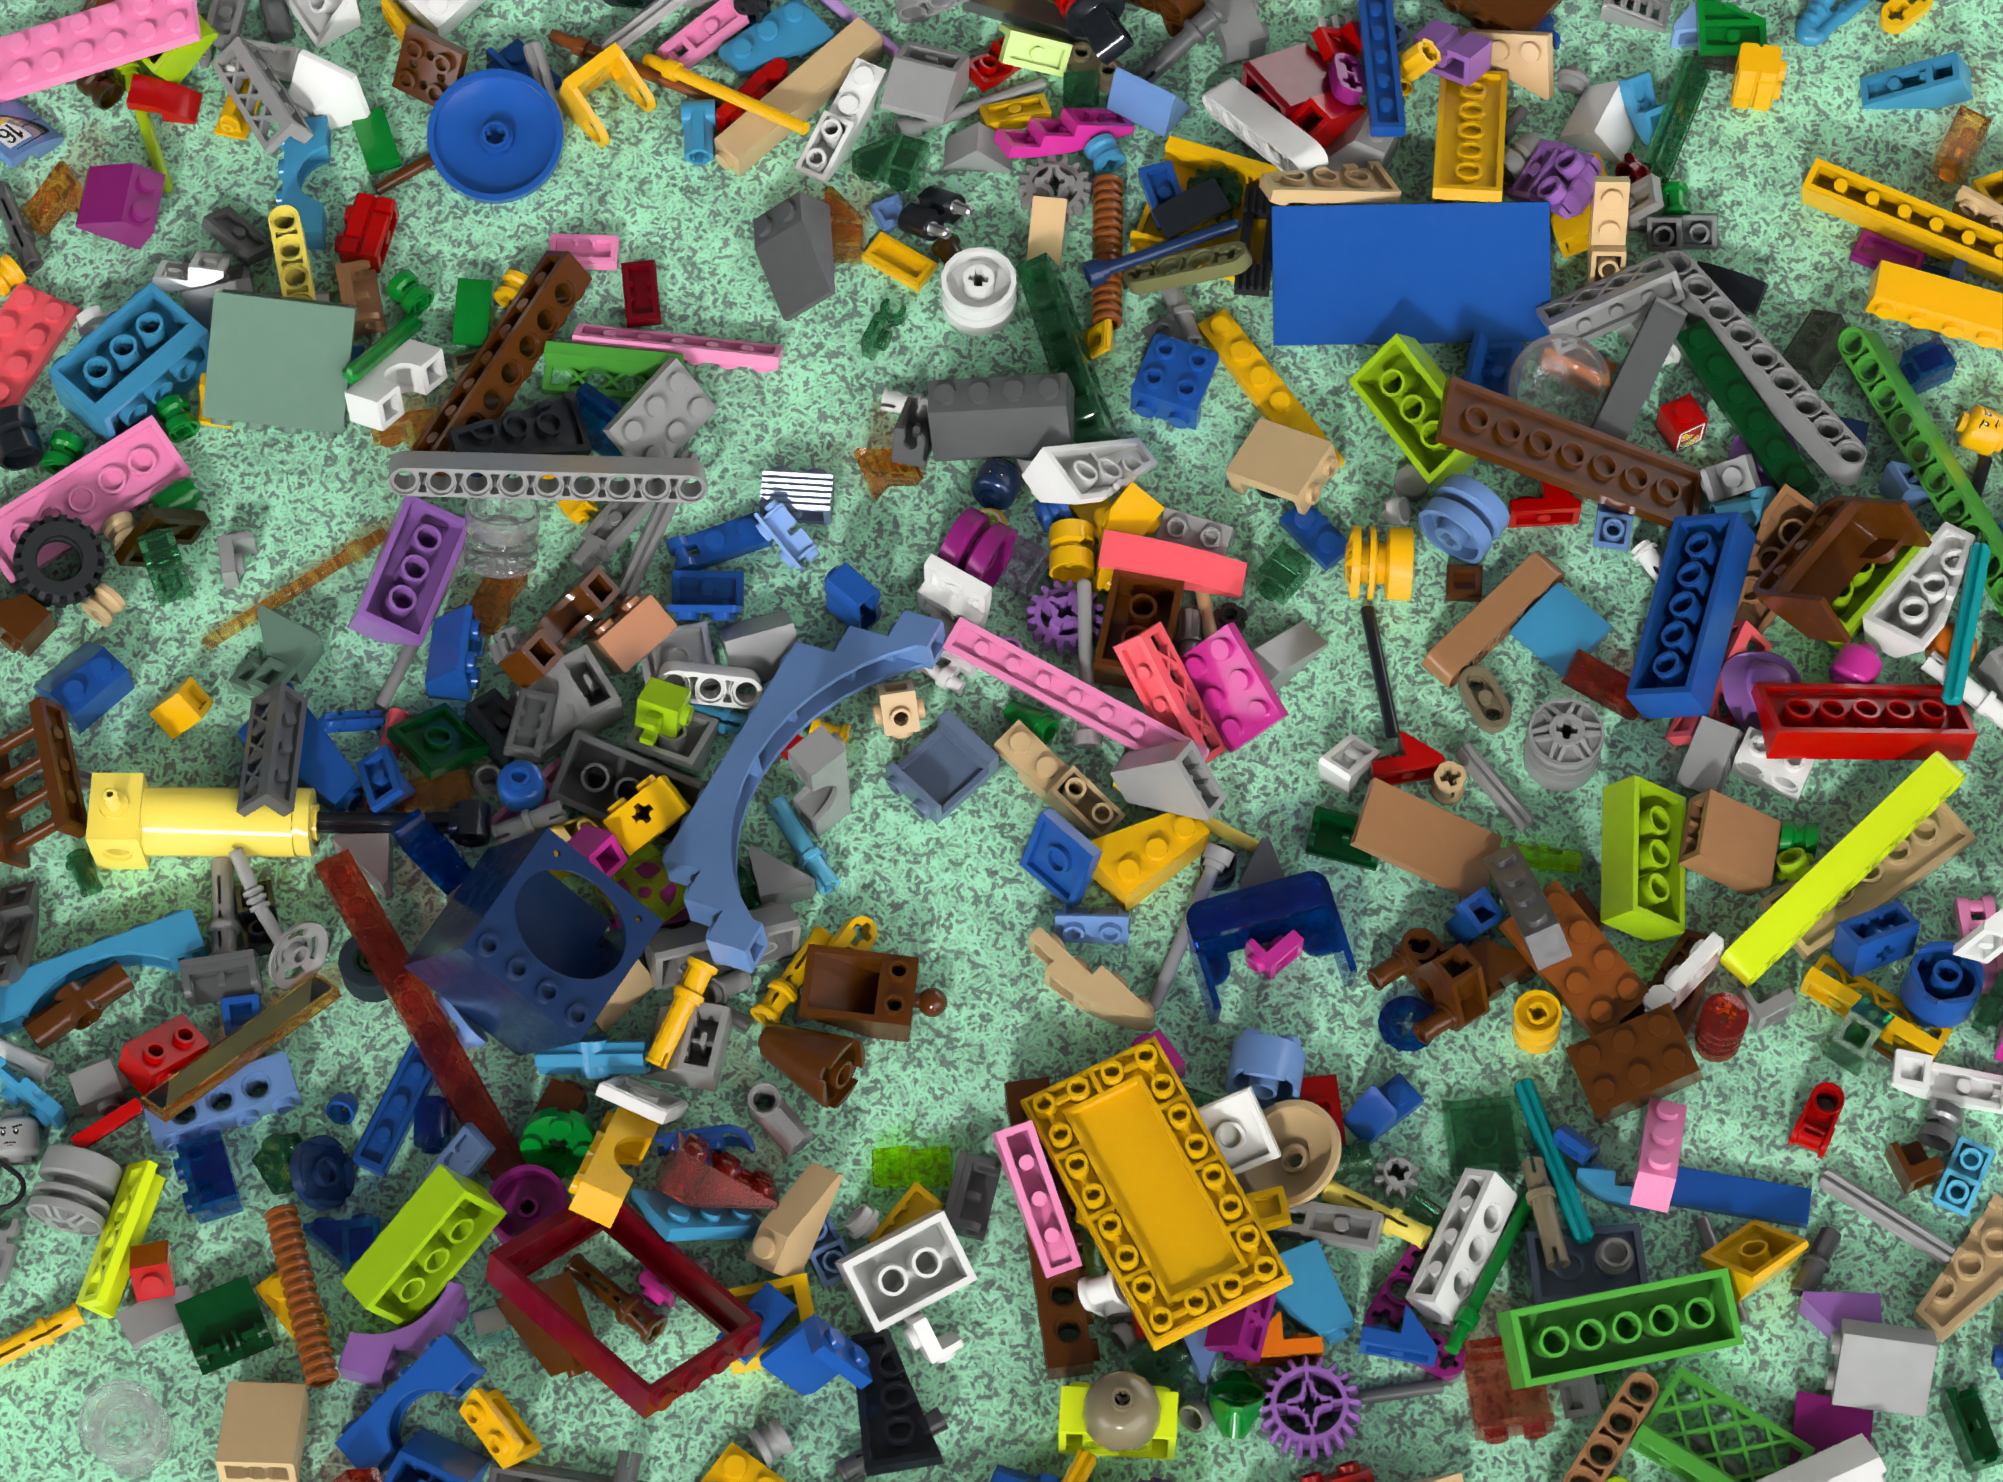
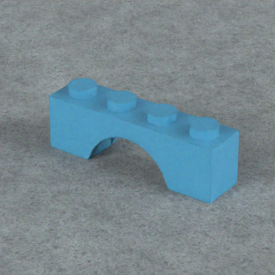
M327 116L303 117L314 136L306 144L289 136L280 145L281 151H284V159H279L278 175L279 179L283 180L282 188H277V207L289 205L298 211L305 234L307 250L326 249L327 218L323 203L305 195L302 191V186L312 171L330 163L331 130Z

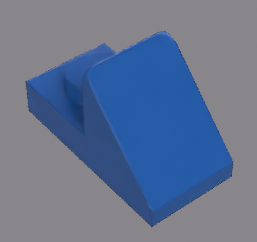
M384 744L356 763L369 807L374 813L387 812L416 793V789L401 775L395 754L387 744Z
M1399 1072L1380 1088H1377L1374 1084L1370 1086L1343 1117V1123L1367 1148L1423 1105L1424 1099Z
M1408 1306L1405 1307L1401 1333L1393 1332L1391 1327L1380 1324L1362 1327L1358 1353L1434 1367L1438 1347Z

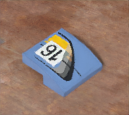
M19 99L0 103V159L11 169L32 154L38 159L42 158L64 141V137Z

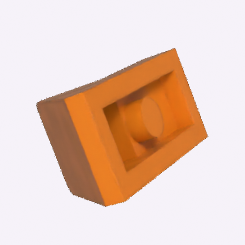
M1279 1311L1269 1322L1260 1361H1245V1368L1287 1365L1289 1359H1292L1295 1364H1301L1303 1356H1308L1309 1363H1316L1318 1357L1323 1358V1338L1313 1337L1310 1333H1297L1291 1335L1290 1339H1284L1281 1311Z

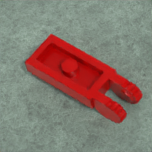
M773 58V60H770V63H767L761 70L759 69L737 91L758 101L761 100L788 77V74H786L788 73L787 62L782 58ZM725 101L716 110L717 132L721 134L747 110Z

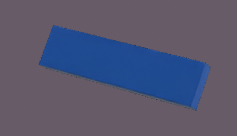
M416 1031L351 1157L353 1165L386 1177L451 1050L450 1044Z
M1678 1167L1669 1206L1752 1220L1757 1219L1759 1221L1806 1229L1812 1189Z

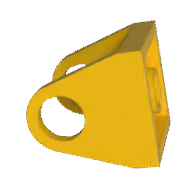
M616 42L564 79L558 94L561 110L602 148L610 143V138L605 127L586 101L585 97L611 78L645 112L650 113L657 106L652 93ZM637 89H638V90L641 92V94L644 96L645 100H644V99L641 97V95L638 93Z

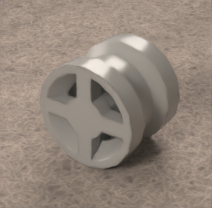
M776 1417L770 1420L768 1426L764 1429H754L748 1432L765 1466L773 1464L775 1457L781 1454L789 1455L794 1452L786 1431Z

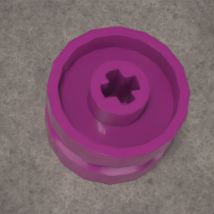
M970 507L958 517L949 530L937 557L986 583L993 589L1012 558L1018 540V532L1001 522L991 526L988 515Z
M519 1165L500 1175L490 1187V1195L507 1212L492 1231L503 1245L571 1204L572 1198L562 1181L551 1170L538 1165Z

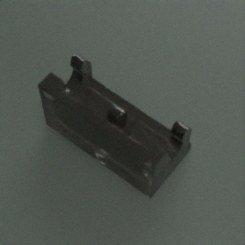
M1812 309L1782 354V357L1799 375L1801 374L1806 377L1807 383L1812 389L1821 390L1842 357L1838 348V338L1840 333L1847 328L1842 314Z

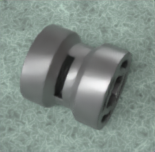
M1932 1100L1925 1113L1927 1121L1921 1125L1917 1138L1922 1144L1936 1150L1951 1151L1957 1139L1955 1131L1961 1127L1965 1113L1960 1107L1950 1102Z

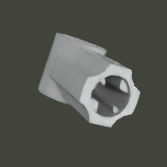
M767 1082L758 1083L751 1088L747 1097L750 1119L766 1131L787 1157L797 1154L813 1138V1133L781 1098L778 1088L773 1084ZM761 1099H768L774 1103V1106L768 1110H761L755 1104Z

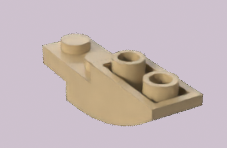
M1594 176L1593 199L1590 203L1587 286L1622 271L1626 267L1627 251L1625 245L1631 183L1629 176Z
M1019 719L994 743L992 748L1018 772L1016 778L1070 823L1091 837L1098 838L1109 834L1126 817L1074 765L1069 768Z
M1040 926L1029 935V950L1047 965L1044 969V983L1059 996L1077 1008L1109 1023L1150 1032L1154 1028V1007L1145 997L1141 995L1137 997L1128 989L1126 980L1118 972H1110L1101 965L1091 974L1092 971L1089 965L1079 956L1074 958L1065 950L1063 941L1055 933L1050 932L1048 934Z

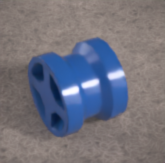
M1038 499L1032 501L1035 516L1044 533L1049 532V527L1052 523L1062 519H1072L1068 504L1044 503Z

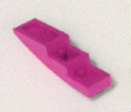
M1063 107L1059 119L1030 118L1026 130L997 129L993 141L1007 158L1044 157L1083 150L1091 139L1105 133L1112 134L1115 139L1134 133L1135 126L1130 120L1108 109Z

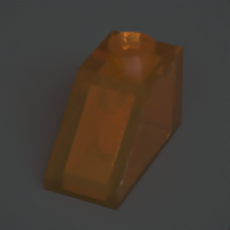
M1961 105L1937 153L1932 172L1938 174L1946 182H1955L1963 185L1981 155L1992 119Z

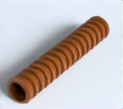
M1103 174L1093 180L1092 259L1097 258L1098 260L1104 259L1109 261L1123 256V180L1117 175ZM1122 271L1111 274L1110 279L1105 280L1104 285L1093 288L1092 326L1107 318L1112 320L1113 330L1122 326Z
M278 1205L267 1211L264 1218L268 1223V1233L271 1234L269 1237L270 1242L274 1245L272 1250L273 1254L276 1255L275 1263L279 1266L277 1271L279 1276L282 1277L280 1283L284 1288V1298L287 1299L285 1302L286 1307L290 1310L288 1315L289 1319L292 1320L291 1328L295 1331L293 1335L294 1340L298 1342L296 1348L298 1353H301L299 1360L303 1364L302 1372L306 1375L304 1381L306 1386L312 1388L328 1386L339 1378V1373L337 1369H334L336 1361L332 1358L334 1355L333 1349L329 1347L331 1344L330 1337L326 1336L328 1329L324 1325L326 1322L325 1317L321 1314L323 1311L322 1305L318 1303L320 1296L316 1292V1282L313 1281L315 1278L314 1273L310 1270L312 1264L308 1260L309 1252L305 1249L307 1246L306 1241L302 1238L304 1232L300 1227L301 1220L297 1217L299 1212L294 1205Z

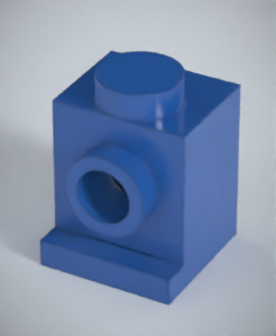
M1484 886L1451 910L1455 916L1445 922L1444 925L1457 944L1462 943L1464 946L1498 923L1506 915Z

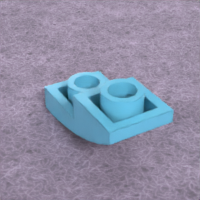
M1960 1135L1931 1203L1967 1218L1996 1151Z

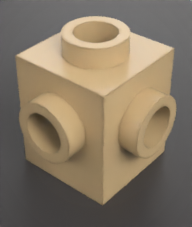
M912 679L876 684L879 703L872 704L875 725H882L884 735L901 739L913 735V732L921 731L919 719L926 718L923 697H916Z

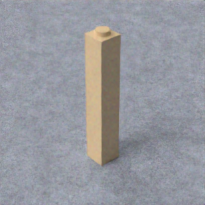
M857 17L759 101L804 121L807 120L839 92L857 57L873 63L883 55L882 35L860 17ZM746 111L714 139L715 158L723 169L727 171L731 169L738 176H741L793 131Z

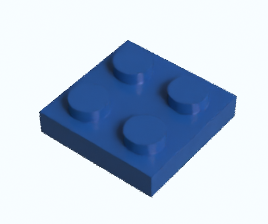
M1049 807L1041 811L1019 865L1065 905L1073 909L1081 904L1103 851L1053 808Z

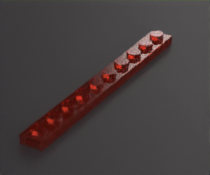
M349 849L315 864V872L461 1127L465 1123H473L496 1148L483 1164L492 1181L494 1182L507 1170L519 1165H528L521 1154L520 1146L428 986L403 966L410 955Z

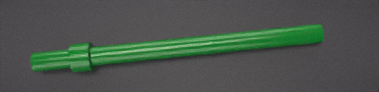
M1527 1186L1465 1306L1459 1308L1453 1319L1455 1326L1444 1345V1349L1450 1354L1457 1355L1468 1333L1475 1330L1480 1320L1479 1311L1532 1209V1206H1529L1526 1200Z

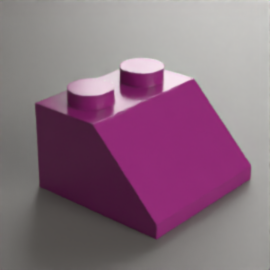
M135 163L90 166L87 170L75 227L129 247L141 249L154 233L166 175Z

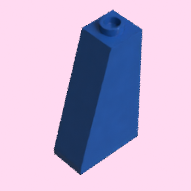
M290 683L286 684L287 686L295 690ZM307 707L297 787L314 788L317 802L330 812H352L360 804L363 797L362 794L364 793L360 778L328 734L321 731V726L318 724L317 719ZM249 720L238 731L244 748Z

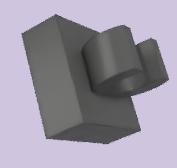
M1594 1374L1558 1381L1565 1419L1602 1413L1600 1401L1609 1399L1607 1384L1596 1385Z

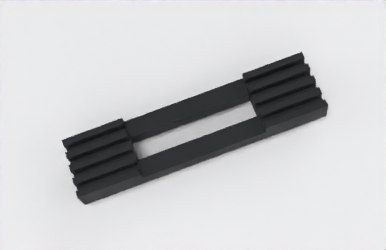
M1246 184L1240 241L1244 242L1250 252L1253 219L1267 220L1262 261H1260V264H1256V261L1253 260L1251 266L1246 271L1235 275L1234 295L1269 297L1272 272L1271 207L1279 205L1270 202L1262 189L1258 188V184H1254V188L1250 187V184Z

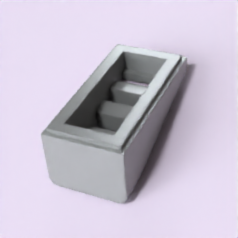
M1603 0L1599 21L1665 33L1672 2L1666 0ZM1613 2H1620V6L1613 4ZM1627 4H1632L1633 10L1627 9ZM1640 6L1647 7L1645 15L1639 13ZM1653 9L1660 10L1658 20L1652 18Z

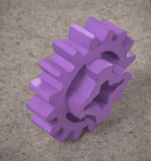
M1055 580L1054 589L1050 590L1043 585L1041 586V597L1034 594L1031 596L1032 606H1028L1026 610L1028 618L1027 630L1033 631L1034 643L1043 640L1044 651H1048L1053 646L1056 647V652L1059 656H1061L1066 648H1069L1072 655H1076V647L1078 646L1077 589L1074 588L1073 580H1069L1066 587H1061L1059 581ZM1094 592L1091 593L1093 640L1097 641L1099 639L1098 629H1101L1103 617H1101L1103 615V605L1096 604L1097 594ZM1041 616H1044V620L1049 622L1048 628L1043 624Z

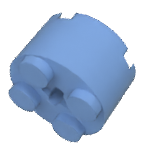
M1244 1029L1241 1037L1236 1039L1232 1045L1225 1082L1226 1092L1231 1094L1232 1091L1236 1092L1251 1085L1261 1109H1266L1281 1101L1299 1099L1306 1063V1054L1300 1047L1301 1040L1293 1035H1282L1279 1037L1263 1034L1257 1029Z

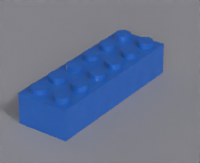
M1739 512L1674 518L1626 692V697L1644 719L1709 716L1756 539L1755 533Z

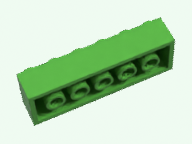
M1728 1267L1496 1313L1512 1390L1744 1344Z

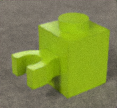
M650 677L637 699L635 726L644 728L639 739L640 743L653 747L659 733L676 738L682 726L687 727L690 724L694 713V706L690 705L691 689Z

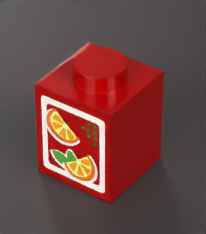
M1691 393L1660 407L1655 428L1674 454L1704 439L1708 418Z
M169 1240L130 1246L129 1272L137 1302L175 1295L176 1269Z

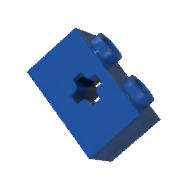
M1899 900L1838 922L1831 955L1852 978L1913 955L1920 923Z

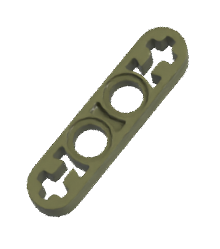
M1233 241L1175 253L1126 269L1123 273V279L1132 294L1142 295L1241 274L1251 266L1252 256L1244 242ZM1208 262L1203 267L1198 268L1201 264ZM1177 268V269H1176L1175 271H1173L1172 273L1167 274V273H1168L1169 271H1171L1172 269Z

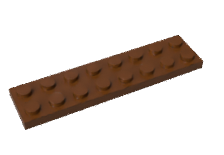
M1452 375L1445 382L1435 442L1672 529L1675 517L1699 515L1702 495L1699 468Z

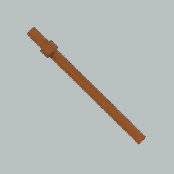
M552 29L549 34L548 40L550 42L570 49L571 54L585 59L586 56L594 58L602 52L601 47L592 44L591 39L577 35L574 37L556 29ZM629 59L643 79L694 99H716L717 108L725 102L684 82L668 80L662 77L661 72Z

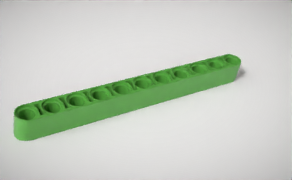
M1855 326L1847 327L1839 335V351L1944 522L1946 521L1975 535V542H1977L1978 533L1981 531L1979 543L1989 545L1991 554L1984 588L2003 617V534L1882 338L1873 331ZM1862 339L1861 347L1858 350L1859 342ZM1879 366L1878 374L1875 376V370ZM1894 393H1895V394H1896V397H1895V400H1894V402H1893V404H1892V397H1893V395H1894ZM1912 421V428L1908 431V426ZM1929 448L1930 453L1928 458L1926 459L1925 454L1927 449ZM1947 476L1946 484L1943 487L1942 481L1944 477ZM1964 503V510L1960 515V507ZM1997 559H1998V560H1999V567H1998L1997 571L1995 572V570H1994V565H1995V562H1996Z

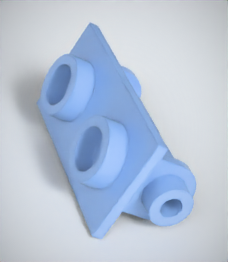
M773 500L764 508L768 512L765 516L760 513L754 514L755 518L759 521L756 528L768 542L774 539L782 550L778 552V555L789 568L792 569L796 566L799 570H805L807 567L802 562L805 559L809 563L814 561L820 555L817 551L819 546L803 528H800L791 535L788 531L798 523L783 503L779 504L776 500Z

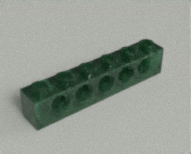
M1046 252L1016 266L1051 374L1067 373L1075 389L1074 442L1078 444L1119 439L1061 268Z

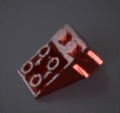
M678 1132L656 1170V1189L689 1207L777 1209L779 1206L777 1185L773 1184L775 1181L773 1177L759 1169H755L754 1172L740 1166L742 1163L740 1159L726 1151H722L721 1154L707 1148L709 1143L693 1133L685 1136Z

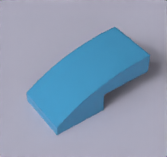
M1639 72L1618 80L1628 116L1646 146H1651L1673 137L1667 104L1656 105L1651 73Z

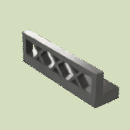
M281 681L251 700L236 811L244 817L264 805L283 817L294 811L308 699Z

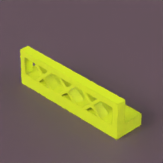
M149 1159L127 1165L75 1304L104 1318L110 1319L115 1317L130 1277V1246L142 1244L166 1178L155 1173L158 1164Z

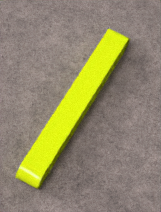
M1934 752L1724 952L1719 963L1746 987L1751 986L1950 797L1962 784L1966 774L1941 752Z

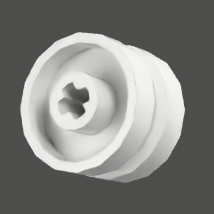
M976 247L967 248L956 253L945 263L941 274L942 310L951 326L961 333L972 336H984L1002 330L1013 319L1017 308L1016 271L1008 258L996 250Z

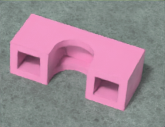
M1650 1097L1640 1137L1639 1159L1633 1180L1630 1205L1668 1213L1677 1177L1687 1105Z

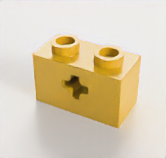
M653 774L648 776L635 787L639 793L629 801L622 797L607 809L610 815L603 822L629 856L637 854L692 810L666 775L659 776L657 779ZM640 804L642 806L651 805L653 808L649 813L651 820L648 818L641 820L638 817L642 812Z

